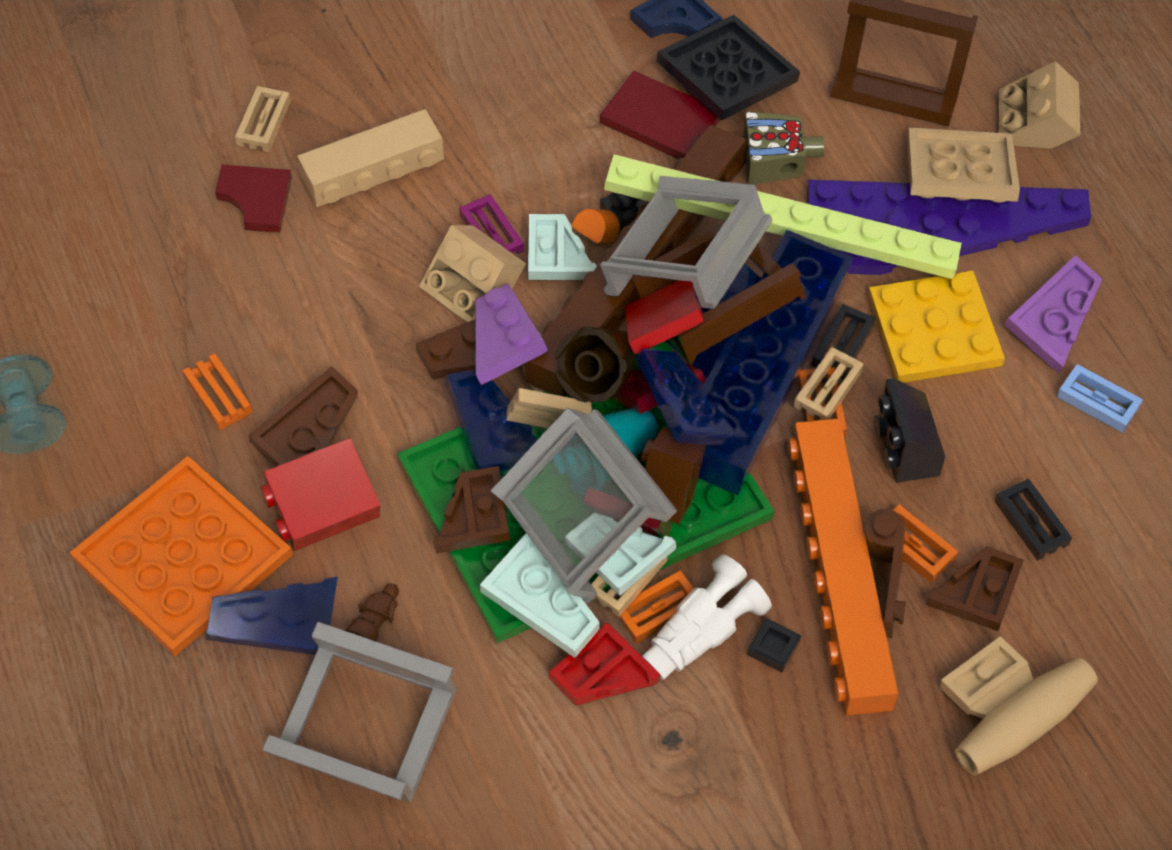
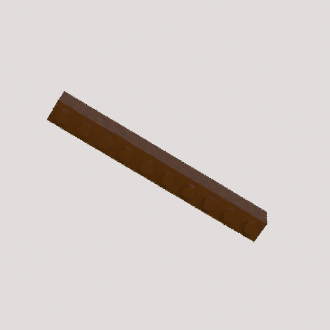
M709 125L701 136L698 135L694 139L691 149L685 157H680L677 160L674 170L721 182H732L746 164L747 139ZM644 202L641 205L637 217L630 225H626L622 229L619 239L614 246L605 250L599 265L593 272L590 271L586 274L581 287L575 295H571L566 299L562 311L556 319L550 320L547 323L541 337L545 342L548 352L523 364L527 383L550 394L566 397L568 393L563 389L556 375V372L559 370L558 359H555V354L562 339L572 331L584 327L618 330L626 320L625 306L639 299L634 284L629 280L619 296L606 295L604 288L607 282L600 264L602 261L607 262L649 202ZM678 209L644 260L653 261L684 244L705 216Z

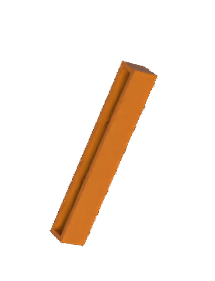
M837 418L796 422L793 438L787 439L789 460H795L797 470H794L793 473L796 493H802L804 503L800 504V518L802 526L809 527L810 537L806 539L809 560H815L817 571L813 572L814 590L816 595L822 594L824 606H820L821 625L823 630L829 629L831 641L827 642L828 661L830 665H836L838 677L834 678L837 702L843 701L846 716L893 711L898 697V689L841 420Z

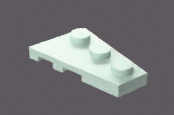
M527 533L480 584V592L574 658L599 630L598 619L581 597L568 594L566 591L567 587Z

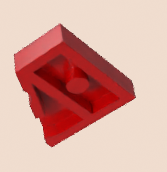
M606 623L575 658L569 654L549 671L548 678L577 706L656 685L660 681L661 674L615 629Z

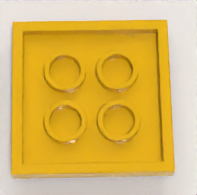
M973 270L955 273L953 279L935 276L869 287L868 298L895 379L905 383L1003 366L1005 357Z

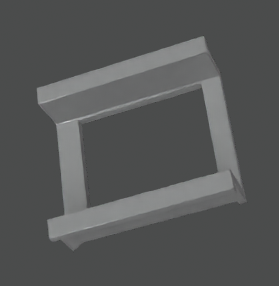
M660 176L658 191L607 262L602 261L600 264L607 282L604 288L605 294L619 296L633 275L690 281L693 283L701 307L714 309L773 221L771 215L764 214L756 186L753 184ZM674 198L735 204V208L695 266L644 260L678 211Z
M317 622L311 637L318 645V651L281 737L277 738L269 735L263 751L399 801L404 799L411 803L457 691L451 679L454 669ZM334 656L432 690L396 780L297 745Z

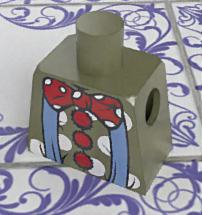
M746 111L744 138L747 139L746 166L748 184L755 185L799 178L803 175L806 157H824V137H804L801 118Z

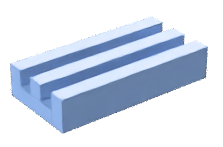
M1078 364L1063 383L1057 395V398L1121 433L1125 431L1128 423L1131 422L1143 401L1138 396ZM1077 380V381L1083 383L1084 385H1086V386H1088V387L1094 389L1095 391H1092V390H1090V389H1088V388L1082 386L1081 384H1079V383H1077V382H1075V381ZM1108 397H1109L1110 399H1112V400H1114V401L1120 403L1121 405L1127 407L1128 409H1125V408L1119 406L1118 404H1116V403H1114V402L1108 400Z

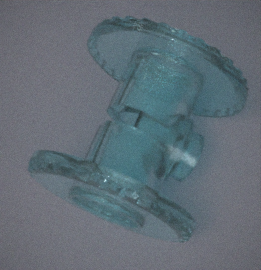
M25 354L11 357L6 356L0 359V405H3L5 412L0 416V450L5 453L26 454L39 449L42 450L44 447L56 442L57 438H60L61 434L64 433L66 427L64 414L54 406L39 404L37 396L49 386L52 380V372L48 363L38 356L33 357L32 355L25 356Z

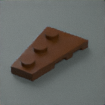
M476 319L416 343L417 353L432 379L476 374Z
M330 367L249 435V442L275 467L328 447L357 399L358 390L338 371Z

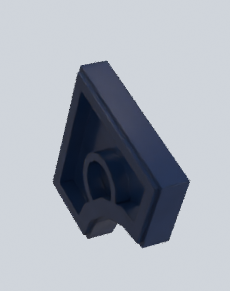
M648 0L630 11V20L650 38L668 33L691 36L723 20L703 0Z

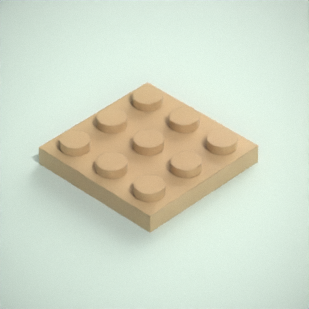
M908 128L907 146L911 195L923 198L950 197L964 201L983 199L997 203L1006 201L1018 202L1020 187L1012 134Z

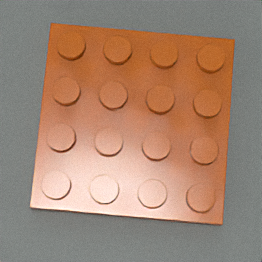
M189 456L185 457L69 552L72 560L174 657L293 555L292 549L287 543Z

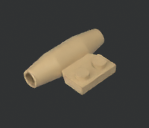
M1001 636L941 679L940 689L967 715L972 714L983 718L955 749L959 763L968 773L976 776L1018 755L1064 720L1098 682L1093 668L1085 660L1075 658L1033 679L1028 665L1029 662Z

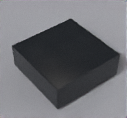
M766 618L749 646L747 655L783 673L801 641V635Z

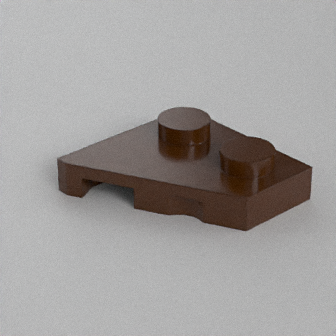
M499 466L460 473L454 488L455 495L449 501L444 513V524L439 536L436 535L433 541L436 554L511 540L505 503L491 492L494 486L501 480Z
M986 546L973 557L971 563L955 571L951 575L950 580L938 590L933 589L928 595L926 605L998 631L1024 560Z

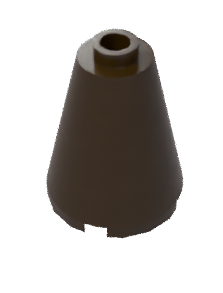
M596 327L580 328L563 338L556 350L555 359H558L559 370L556 372L557 379L566 393L577 401L585 403L604 402L620 391L641 362L644 351L634 354L628 341L627 331Z

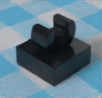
M612 192L610 195L600 199V209L610 210L618 217L621 231L626 225H630L634 221L644 202L638 198Z

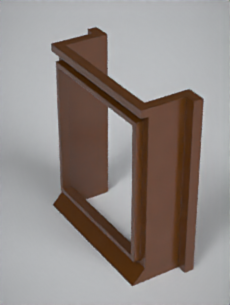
M850 0L847 10L850 17L840 66L830 97L949 126L958 98L978 16L973 15L971 18L901 0ZM867 18L957 40L946 89L857 68Z
M725 221L653 261L695 266ZM757 244L749 258L767 278L722 302L714 309L703 313V323L668 340L686 362L692 366L698 353L716 345L788 304L795 298L799 297L801 300L806 298L799 278L801 274L795 265L791 263L781 268ZM633 275L630 279L634 284L639 299L678 281Z

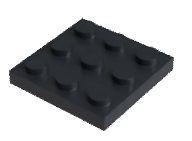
M735 15L658 51L656 60L659 65L721 120L798 82L800 71Z

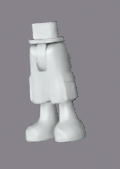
M721 554L713 561L712 570L715 577L706 589L694 588L679 603L676 613L662 627L657 636L651 640L652 647L642 657L661 674L660 679L664 680L674 670L680 672L685 666L695 661L710 648L713 649L721 645L736 631L735 619L742 614L750 611L755 615L762 616L771 609L772 605L769 597L753 579H750L723 608L717 607L716 603L729 590L738 586L747 577L746 570L731 557Z

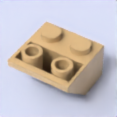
M1056 61L998 89L999 133L1012 134L1014 146L1052 149L1081 135L1079 82Z
M451 225L419 287L463 320L469 322L476 319V299L486 295L490 290L499 288L507 283L513 289L526 263L475 226Z

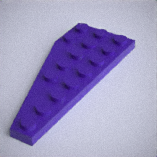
M808 180L807 202L810 205L962 243L959 256L997 248L998 243L1013 240L1014 243L1026 241L1028 236L1048 232L1049 235L1086 227L1091 219L1088 189L1020 187L1018 202L1006 201L997 203L983 199L964 201L950 197L923 198L910 194V183ZM808 242L809 273L882 275L891 273L893 268L899 267V265Z

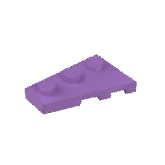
M1075 255L1007 319L1004 326L1059 374L1067 360L1072 344L1076 340L1085 315L1088 313L1102 278Z
M508 283L499 288H494L487 292L486 295L476 299V376L481 385L548 352L544 340Z

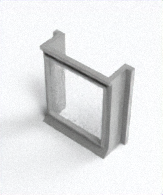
M567 408L491 490L511 511L567 587L566 591L568 594L581 597L585 604H588L598 594L588 580L648 517L667 522L677 512V509L596 409H593L590 414Z

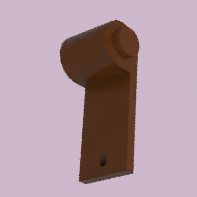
M879 509L867 518L865 536L869 555L875 560L892 563L884 617L886 637L892 638L894 621H899V624H903L906 608L905 601H897L905 547L904 521L898 513L889 509Z

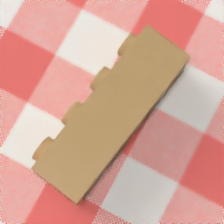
M424 109L298 155L300 177L317 208L443 161V138L427 110Z

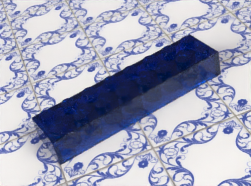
M786 230L772 258L781 268L791 263L795 265L800 271L801 276L799 278L806 298L802 300L799 297L795 298L788 304L728 338L678 433L707 443L698 478L736 495H739L845 285L854 258L789 230ZM763 273L759 281L767 278V276Z

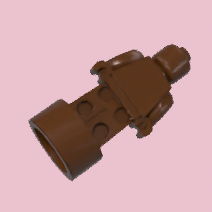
M387 584L381 593L372 594L366 598L364 603H360L358 606L361 613L357 619H353L345 631L377 641L379 638L377 631L384 621L389 620L392 623L394 620V612L398 606V603L395 601L399 594L397 585Z

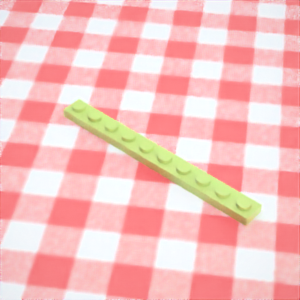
M614 154L604 190L650 202L658 191L660 176L717 180ZM757 191L764 214L771 215L773 220L766 232L950 279L954 278L962 243ZM674 198L677 209L723 221L729 217L736 206L735 204Z

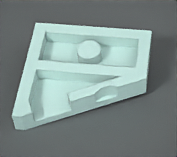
M529 214L528 280H583L588 272L595 270L597 267L595 262L591 263L587 257L585 246L580 238L572 232V226L565 214Z
M594 513L566 536L567 544L584 559L617 522L611 517ZM639 527L596 573L620 596L676 549V541L668 536H664V539L643 533L642 528Z

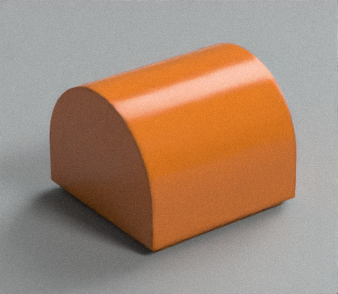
M607 209L582 210L576 215L571 225L574 230L596 244L614 243L620 231L618 217Z

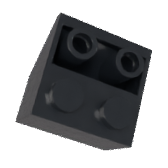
M895 378L886 379L883 395L878 396L879 413L874 416L876 436L878 438L882 437L885 445L883 448V459L888 470L892 469L896 483L940 476L945 454L926 394Z

